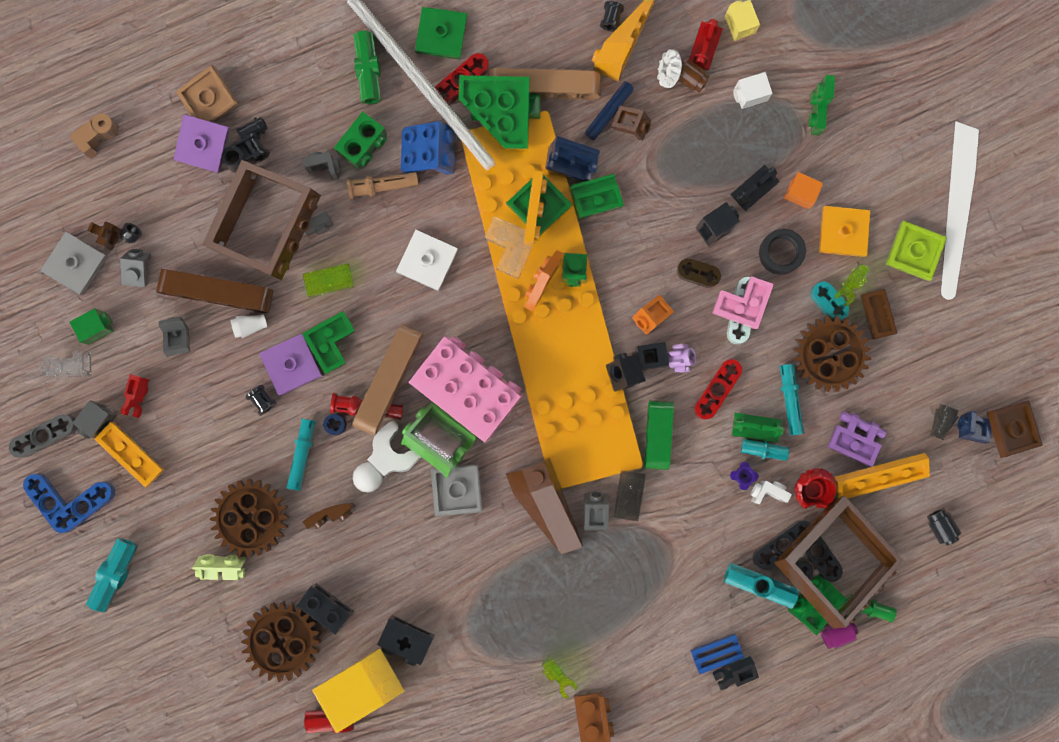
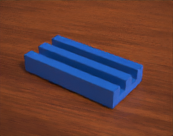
M736 634L690 650L699 674L744 658ZM733 642V646L700 658L697 656V654ZM736 651V654L701 666V663Z

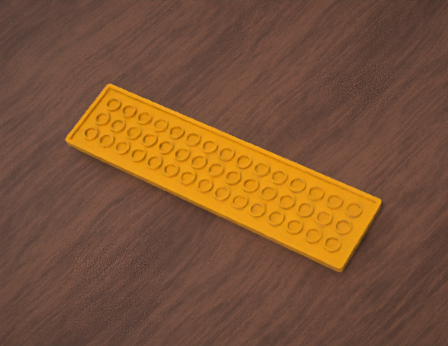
M540 112V119H529L528 149H505L484 126L470 129L469 131L484 146V149L488 151L487 153H490L489 156L491 155V158L495 159L494 163H496L489 170H485L482 163L476 159L471 150L467 148L468 146H465L466 144L462 142L543 458L551 459L561 488L641 468L643 462L624 391L614 392L605 366L614 361V354L588 257L585 284H581V287H569L567 283L562 282V259L533 312L524 307L528 300L525 294L531 284L535 286L537 281L533 278L547 256L552 257L556 250L562 253L587 254L566 175L545 169L548 147L556 138L549 112ZM535 170L542 171L573 205L539 237V241L534 240L532 247L524 245L526 225L506 205V202L533 178Z

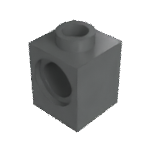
M89 400L72 424L79 428L77 432L87 439H90V437L96 438L110 422H113L117 415L100 402Z

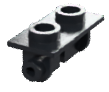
M763 165L730 195L746 212L780 182L776 178L778 172L773 167L769 169L766 165Z

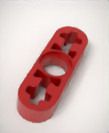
M480 53L473 54L434 87L438 91L437 93L441 90L444 93L448 91V98L444 100L448 106L459 98V85L454 81L456 76L461 74L471 76L469 73L471 70H473V76H485L487 74L489 64L485 55ZM474 62H483V68L480 69L477 67L474 69ZM448 83H451L453 87L451 90H449L450 86Z
M729 359L723 362L694 406V413L699 419L707 420L715 416L741 376L742 366L737 360ZM725 366H735L734 371L736 374L729 375L726 381L718 378L719 375L722 378L726 375L728 370ZM720 383L723 385L724 393L722 396H715L712 393L713 384ZM706 395L718 401L717 404L714 402L710 404L708 408L711 411L710 414H701L702 409L700 405H706L709 401L708 398H705Z

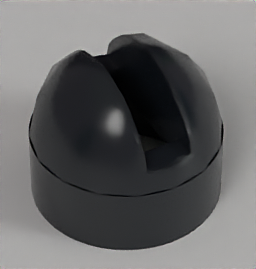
M125 223L120 231V237L125 239V243H135L142 234L141 230L131 223Z

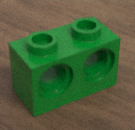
M362 111L334 146V149L338 155L360 170L362 166L365 167L369 164L373 157L372 153L376 148L380 149L385 144L387 132L382 125ZM367 130H375V134L372 137L364 136ZM353 148H361L358 155H350V151Z

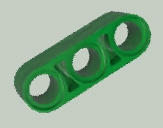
M649 400L644 456L645 469L669 470L673 402Z

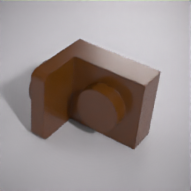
M620 105L611 126L614 130L633 134L638 140L643 141L645 135L650 131L651 120L643 110Z

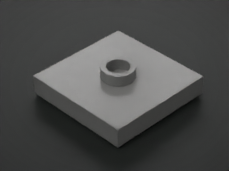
M65 232L40 271L83 296L108 256L70 233Z
M479 465L457 466L447 479L437 468L431 469L435 516L483 512Z

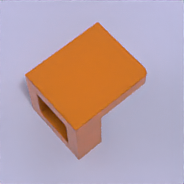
M797 172L792 178L783 198L806 209H810L815 204L823 183Z

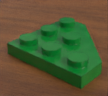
M459 75V100L505 149H528L530 77Z

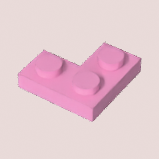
M751 276L743 297L721 290L712 314L753 329H758L774 284Z

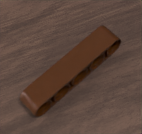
M168 269L160 270L156 289L157 293L261 313H269L274 291L266 287Z

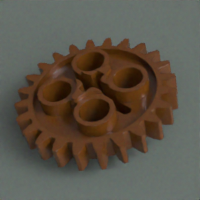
M829 316L824 317V323L820 319H815L816 326L808 323L807 328L809 331H800L803 339H795L800 344V347L793 348V351L799 353V356L794 357L793 360L800 361V364L795 369H803L800 378L809 377L806 384L811 385L816 382L815 389L818 390L824 385L825 392H829L831 386L835 392H839L840 385L847 390L849 389L848 382L856 385L855 377H864L860 372L861 369H869L864 364V361L871 360V357L865 356V352L870 351L871 348L864 347V344L869 339H861L860 337L864 330L855 331L857 324L852 323L848 326L849 319L844 318L840 323L839 316H834L832 322ZM837 332L843 336V341L840 345H836L833 341V337ZM815 341L821 344V351L818 354H814L811 350V346ZM849 344L851 345L850 349L834 354L833 358H824L817 363L812 362L813 359L830 354V350H840ZM846 354L852 357V363L848 367L844 366L842 362ZM824 363L830 366V372L826 376H823L820 371Z
M247 479L245 486L244 482L239 480L237 481V488L233 484L228 485L230 492L223 490L220 492L223 499L217 498L214 500L219 506L211 508V511L216 513L215 517L210 518L211 521L216 522V525L211 530H218L219 532L214 537L215 539L223 538L221 547L230 545L229 553L237 549V556H242L245 551L247 557H252L254 551L259 556L262 555V548L266 552L271 551L270 543L275 546L279 544L276 537L282 538L285 536L280 530L288 528V525L283 523V519L290 518L289 515L283 514V511L288 506H281L280 503L285 498L276 497L278 489L269 491L270 483L262 487V480H257L255 485H253L252 479ZM249 494L255 500L251 508L245 504V498ZM236 502L238 503V505H239V507L242 509V511H241L240 509H237V508L235 507L234 504H235ZM265 511H268L272 517L269 524L264 523L262 520V514ZM231 512L236 513L238 518L234 525L228 520ZM252 513L253 516L251 519L254 522L247 523L246 520L248 519V516L246 514ZM257 525L265 529V533H262ZM248 528L254 531L255 537L253 541H249L245 537V532Z
M285 601L280 602L279 608L275 602L270 604V610L266 606L262 607V614L259 612L253 614L256 621H247L251 629H245L242 632L248 636V638L241 641V643L248 645L242 651V653L250 654V657L246 659V663L251 661L255 663L251 668L252 671L258 667L261 669L259 677L268 673V681L272 680L275 675H277L278 682L283 680L284 675L288 681L293 679V673L300 677L302 675L301 668L307 671L310 668L307 662L314 663L316 661L312 654L320 652V649L314 647L321 643V639L315 638V635L321 631L319 629L313 630V626L317 621L309 622L310 616L308 614L303 615V611L300 608L294 610V602L288 608H286ZM282 619H288L291 622L292 626L289 631L282 628ZM271 622L275 624V629L271 627ZM261 631L269 633V642L262 641L260 637ZM285 638L286 642L279 645L277 643L279 639ZM294 640H298L303 644L301 652L293 648ZM273 652L281 655L282 662L280 664L272 660ZM288 654L292 656V660H289Z

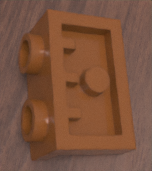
M602 691L574 695L581 742H611L610 737H614L612 722L607 721L606 714L611 712L609 698H604Z

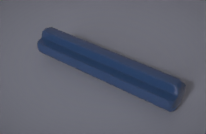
M624 81L586 129L585 135L589 139L594 141L616 114L619 106H622L633 92L634 87L629 82Z

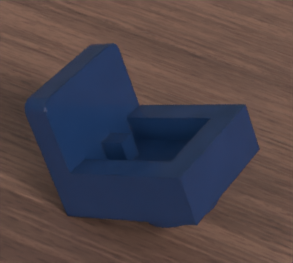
M974 411L961 415L957 424L960 439L983 444L990 442L991 425L989 419L976 416L977 412Z

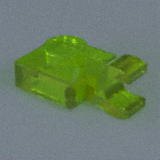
M864 264L853 269L842 284L841 289L835 293L834 298L837 299L844 294L847 297L844 306L853 303L855 299L854 289H860L867 281L865 276L870 269Z
M550 656L542 662V667L544 668L542 673L551 682L555 679L560 684L559 691L563 698L567 699L569 697L564 691L567 685H571L575 690L578 689L576 682L568 678Z

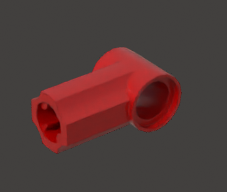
M323 709L305 712L304 726L307 734L325 731L336 733ZM354 723L339 731L338 733H344L354 730Z

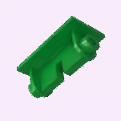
M735 412L731 436L779 442V435L782 436L783 434L781 419Z

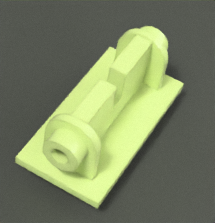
M206 554L198 557L192 569L195 570V576L200 577V580H218L219 572H222L223 580H240V578H245V568L242 567L247 557Z

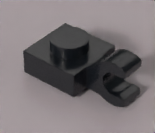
M751 656L729 665L730 670L717 669L713 672L715 681L723 678V680L717 682L720 690H725L732 684H736L739 687L759 678Z

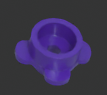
M747 462L740 463V467L730 473L731 480H735L741 490H747L749 485L759 478L758 473L754 472Z

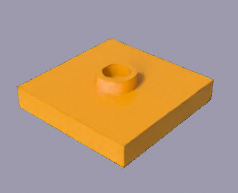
M823 206L819 253L866 257L870 210Z

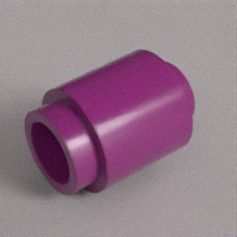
M850 623L846 628L835 629L827 625L824 627V630L820 631V634L828 649L833 647L837 649L857 640L856 635L859 632L855 623Z

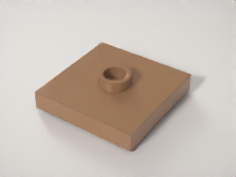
M210 65L175 91L191 116L213 123L240 105L213 65Z

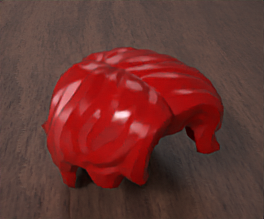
M823 468L806 470L801 474L794 486L797 502L804 509L814 505L817 508H829V504L833 502L837 493L835 477Z

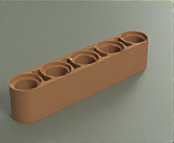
M494 68L488 71V76L530 77V94H540L541 99L596 100L600 98L601 74L596 71Z
M403 324L399 326L354 418L353 427L374 436L377 434L423 338L422 332Z

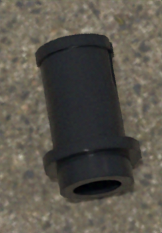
M254 117V121L236 130L242 139L251 133L265 134L268 126L262 117Z

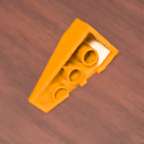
M644 0L604 42L601 50L596 49L592 58V62L595 63L593 71L599 72L617 82L619 81L655 0Z

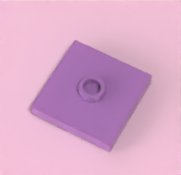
M183 114L173 160L220 173L223 163L221 155L227 146L230 127Z
M302 334L259 353L278 396H282L322 377L310 347Z

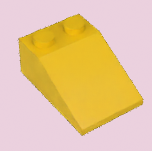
M376 649L321 683L312 691L333 729L338 733L403 693L404 689L382 650Z

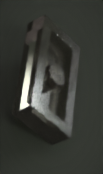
M621 470L614 518L639 521L645 474Z

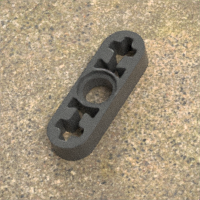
M58 415L13 438L9 443L10 453L17 458H27L71 436L77 430V427L72 424L75 418L71 415ZM63 421L69 422V425L66 426L67 430L59 429L55 431L53 429L62 426ZM43 429L49 433V439L45 443H41L38 439V434ZM32 441L33 444L25 446L23 448L24 451H18V448L21 446L20 443H29Z

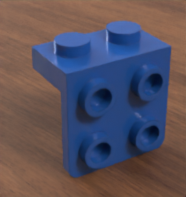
M440 121L403 128L401 171L412 173L433 169L446 175L454 174L456 162L455 131L449 125Z

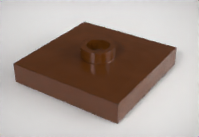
M1029 400L987 412L1000 458L1043 446Z

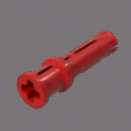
M333 392L330 413L343 412L354 416L357 414L363 400L355 395L346 397L339 396ZM391 404L385 418L401 420L403 405Z

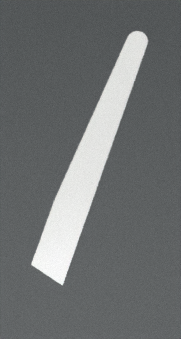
M955 121L946 227L947 239L945 242L941 295L947 300L953 299L957 290L976 171L979 134L978 129Z

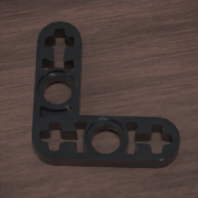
M798 520L760 546L753 554L754 564L762 569L774 567L776 565L774 562L784 552L778 549V541L781 538H787L791 545L799 536V526L808 527L810 522ZM820 536L804 554L822 578L835 582L842 577L843 568ZM815 544L821 545L823 549L822 555L817 558L811 554V547ZM772 545L773 550L777 554H779V556L776 558V555L772 554L767 558L769 561L767 564L764 562L760 563V554H769L770 552H772V550L769 548ZM825 560L829 566H835L833 570L834 575H826L828 568L823 563L818 565V562Z

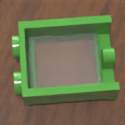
M432 401L428 407L423 406L416 415L418 419L413 424L409 422L403 429L402 434L404 436L401 444L410 448L441 471L447 479L473 447L477 436Z

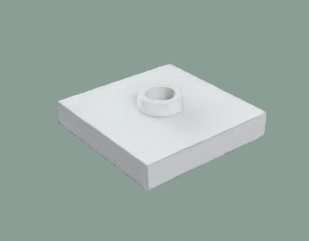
M415 230L396 272L439 292L458 252V248Z

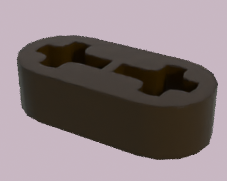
M684 259L677 266L676 272L680 279L705 288H712L721 280V273L717 267L694 259ZM689 264L691 265L690 269L696 271L697 274L690 272L689 275H685V270L682 267ZM711 271L713 272L712 276L716 279L709 283L707 282V277L700 275V273L708 274Z

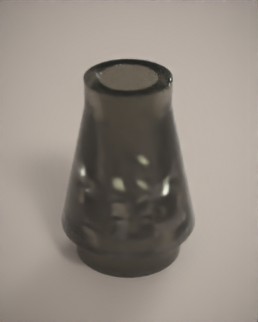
M940 404L939 408L935 409L930 435L944 440L949 430L959 418L957 416L959 410Z

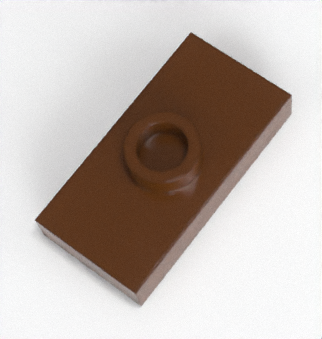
M881 289L860 295L872 340L898 334L886 290Z

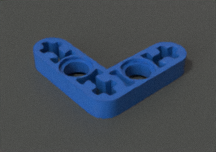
M31 474L23 482V488L51 527L58 533L73 531L108 504L115 496V488L111 483L97 482L67 505L45 475ZM40 480L41 483L38 484L40 490L32 488L35 484L34 481ZM99 488L107 489L105 492L106 497H98L95 500L91 498L100 494ZM48 497H53L56 501V505L52 510H48L45 506V500ZM83 500L89 504V510L86 514H81L78 510V505ZM72 514L75 516V518H71L66 522L67 526L61 527L60 524L63 522L61 517L68 518Z

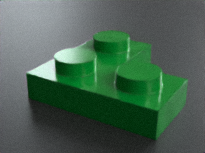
M825 75L821 82L817 83L815 90L811 91L809 102L810 105H813V108L808 118V127H811V135L820 136L826 129L827 106L834 99L835 75Z
M344 311L302 333L325 375L346 364L335 343L351 335L355 330Z

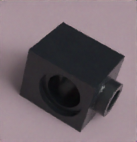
M627 353L616 355L613 357V362L605 365L614 392L646 381L637 354L627 356Z

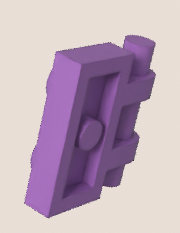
M842 411L839 419L846 422V427L835 426L827 448L869 467H873L882 446L874 442V438L877 436L883 439L887 431L880 428L877 423H869L860 419V416L855 413L849 414ZM855 428L866 431L865 437L854 433Z

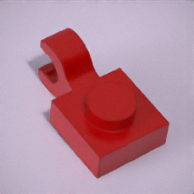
M132 374L129 375L123 397H126V400L121 407V414L128 416L129 410L133 408L132 416L140 418L142 408L139 402L143 401L144 396L148 392L149 379Z

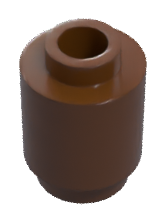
M689 59L686 63L681 61L682 70L678 81L690 90L700 92L710 78L706 75L707 72Z

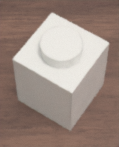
M765 72L739 80L733 91L734 98L737 103H740L742 109L767 102L773 94Z

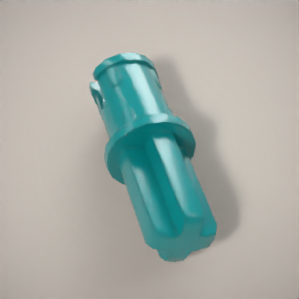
M743 438L741 453L761 456V459L767 457L787 461L789 448L768 444V441L763 443Z

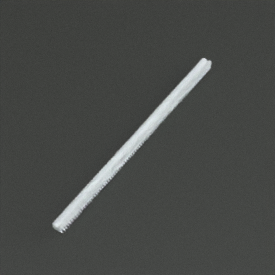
M348 0L349 6L358 14L364 24L370 28L369 30L373 32L378 41L387 49L388 53L394 57L393 59L408 74L407 76L413 80L412 82L416 84L423 95L429 99L428 101L443 116L442 118H445L444 120L457 133L456 135H458L462 142L466 144L465 146H468L467 148L471 150L476 159L482 163L485 170L495 166V159L493 160V157L489 156L490 153H487L488 151L473 136L471 131H469L470 129L453 112L454 110H451L452 108L437 93L438 91L423 76L424 74H421L422 72L409 59L410 57H407L408 55L402 51L403 49H400L399 44L388 34L389 32L383 28L384 26H381L382 24L376 20L375 15L371 14L370 9L364 5L365 3L361 0Z

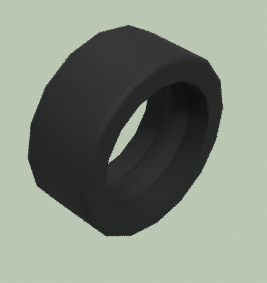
M784 228L775 230L767 235L759 248V258L764 268L778 275L789 274L797 269L804 261L806 255V246L802 237L795 231ZM776 239H787L794 245L796 255L791 263L778 265L770 258L769 247Z

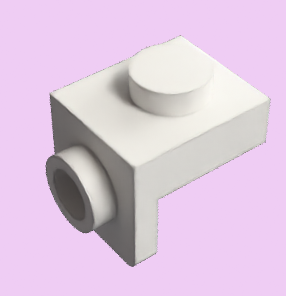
M761 481L760 484L756 483L751 491V496H753L751 502L760 504L766 493L781 502L788 503L792 494L787 492V487L779 482L774 481L771 484L768 481Z

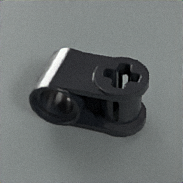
M259 133L248 134L240 141L223 150L221 158L230 171L236 173L241 160L254 165L269 157L270 152L260 142ZM233 156H239V160L236 163H230V159Z

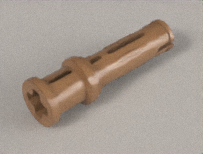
M416 172L373 178L369 175L365 179H347L350 200L356 196L363 195L372 197L375 195V192L419 187Z

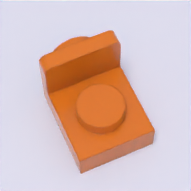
M659 294L643 306L632 318L638 328L648 335L659 324L670 317L674 311Z

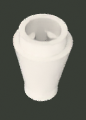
M264 314L236 316V319L230 320L235 338L242 337L243 339L263 328H267Z

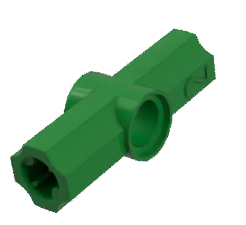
M366 30L358 31L353 34L356 54L354 66L357 80H359L361 102L368 105L377 104L382 101L379 84L381 74L378 56H376L374 35L373 32Z

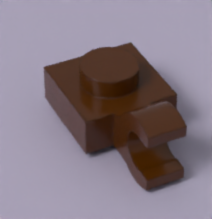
M105 221L103 226L91 222L87 231L96 235L97 240L95 243L113 250L121 229Z

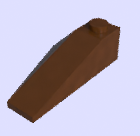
M550 458L506 473L515 498L560 554L583 547Z

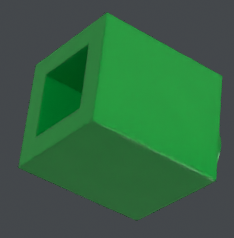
M95 308L69 322L79 342L87 345L114 332L111 327L112 320L106 312Z

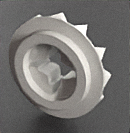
M668 50L667 53H663L662 60H659L660 65L657 69L659 70L657 79L660 80V85L665 88H671L676 84L682 70L679 52Z

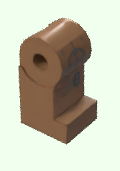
M103 113L97 114L69 135V137L87 157L92 159L98 154L95 148L106 139L115 137L118 132V126L108 115Z

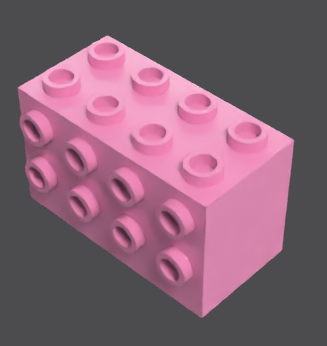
M444 336L409 383L483 442H487L523 398L524 395L520 393L522 388L513 381L509 380L507 383L503 380L502 376L504 374L494 366L488 368L484 365L485 359L476 352L471 351L469 353L464 348L467 345L454 336L451 338Z

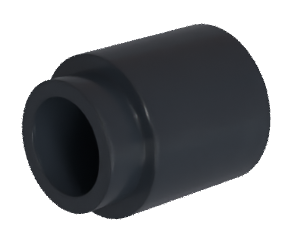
M942 508L927 516L929 520L928 525L939 544L945 543L948 546L959 540L958 536L961 534V531L950 512H946Z

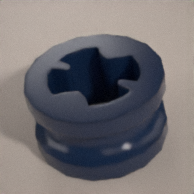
M331 414L324 420V430L330 435H340L346 429V421L338 414ZM333 418L335 421L341 422V426L338 425L340 428L337 431L329 428V424H332L330 420Z

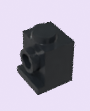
M665 342L637 346L635 348L636 352L632 353V355L637 354L642 371L669 366ZM646 354L652 355V362H647L645 360Z

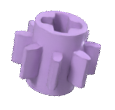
M688 344L672 345L673 351L667 353L669 367L675 368V372L680 373L691 371L690 366H694L696 363L694 349L688 348Z

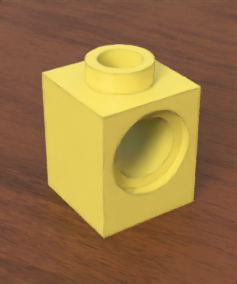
M739 0L732 3L725 14V19L734 41L756 34L760 26L751 0L745 2Z

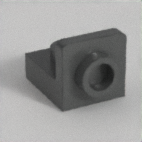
M598 491L585 493L584 530H608V494Z

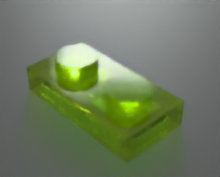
M348 263L303 274L309 298L354 288L351 269Z

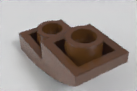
M344 503L331 506L316 512L302 522L307 529L313 527L316 529L320 528L328 522L327 516H329L332 522L337 520L343 522L353 514L351 509L355 505L353 503Z

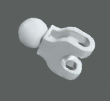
M395 421L387 423L374 436L372 444L373 453L367 459L369 462L360 464L353 472V483L362 492L375 491L382 484L383 476L386 478L392 472L401 473L409 471L421 458L412 450L405 454H397L391 449V440L399 429Z

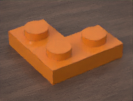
M556 250L553 256H547L542 266L538 268L533 278L537 282L535 286L531 284L525 294V297L528 298L524 306L525 308L533 312L541 300L548 283L556 273L565 255L564 253Z

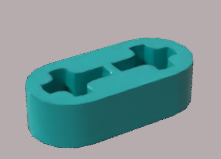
M825 281L819 282L812 287L810 292L812 300L826 316L830 317L831 321H833L834 316H839L840 321L848 316V304L830 283ZM825 288L827 290L825 293L826 297H819L817 295L820 292L819 289ZM832 304L835 307L840 306L842 308L840 314H833L835 308L832 306Z

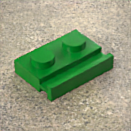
M615 174L581 182L569 187L578 219L612 211L624 206L618 183L615 180Z

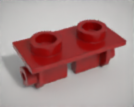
M710 19L709 22L701 21L689 60L708 71L723 28L719 27L716 19Z

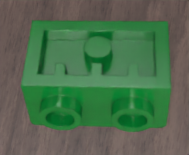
M816 575L811 581L837 611L846 602L847 599L821 576ZM802 593L799 595L793 608H788V612L816 636L828 623Z

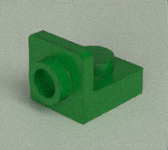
M564 253L562 282L567 283L569 287H581V284H585L587 279V254Z

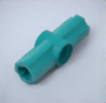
M123 538L116 539L107 560L97 570L95 580L97 581L86 602L88 608L103 613L108 611L117 590L123 586L128 577V566L138 548V545Z
M731 562L724 574L723 582L791 609L797 602L799 596L797 588ZM764 579L766 587L763 591L758 592L756 583Z

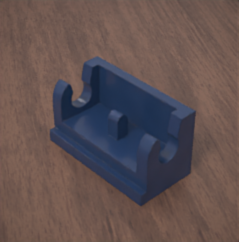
M557 136L548 147L545 169L584 182L591 179V172H596L600 150Z

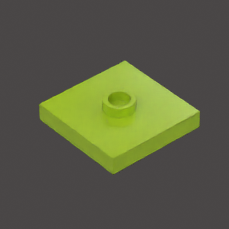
M903 220L900 223L885 265L931 281L947 237Z

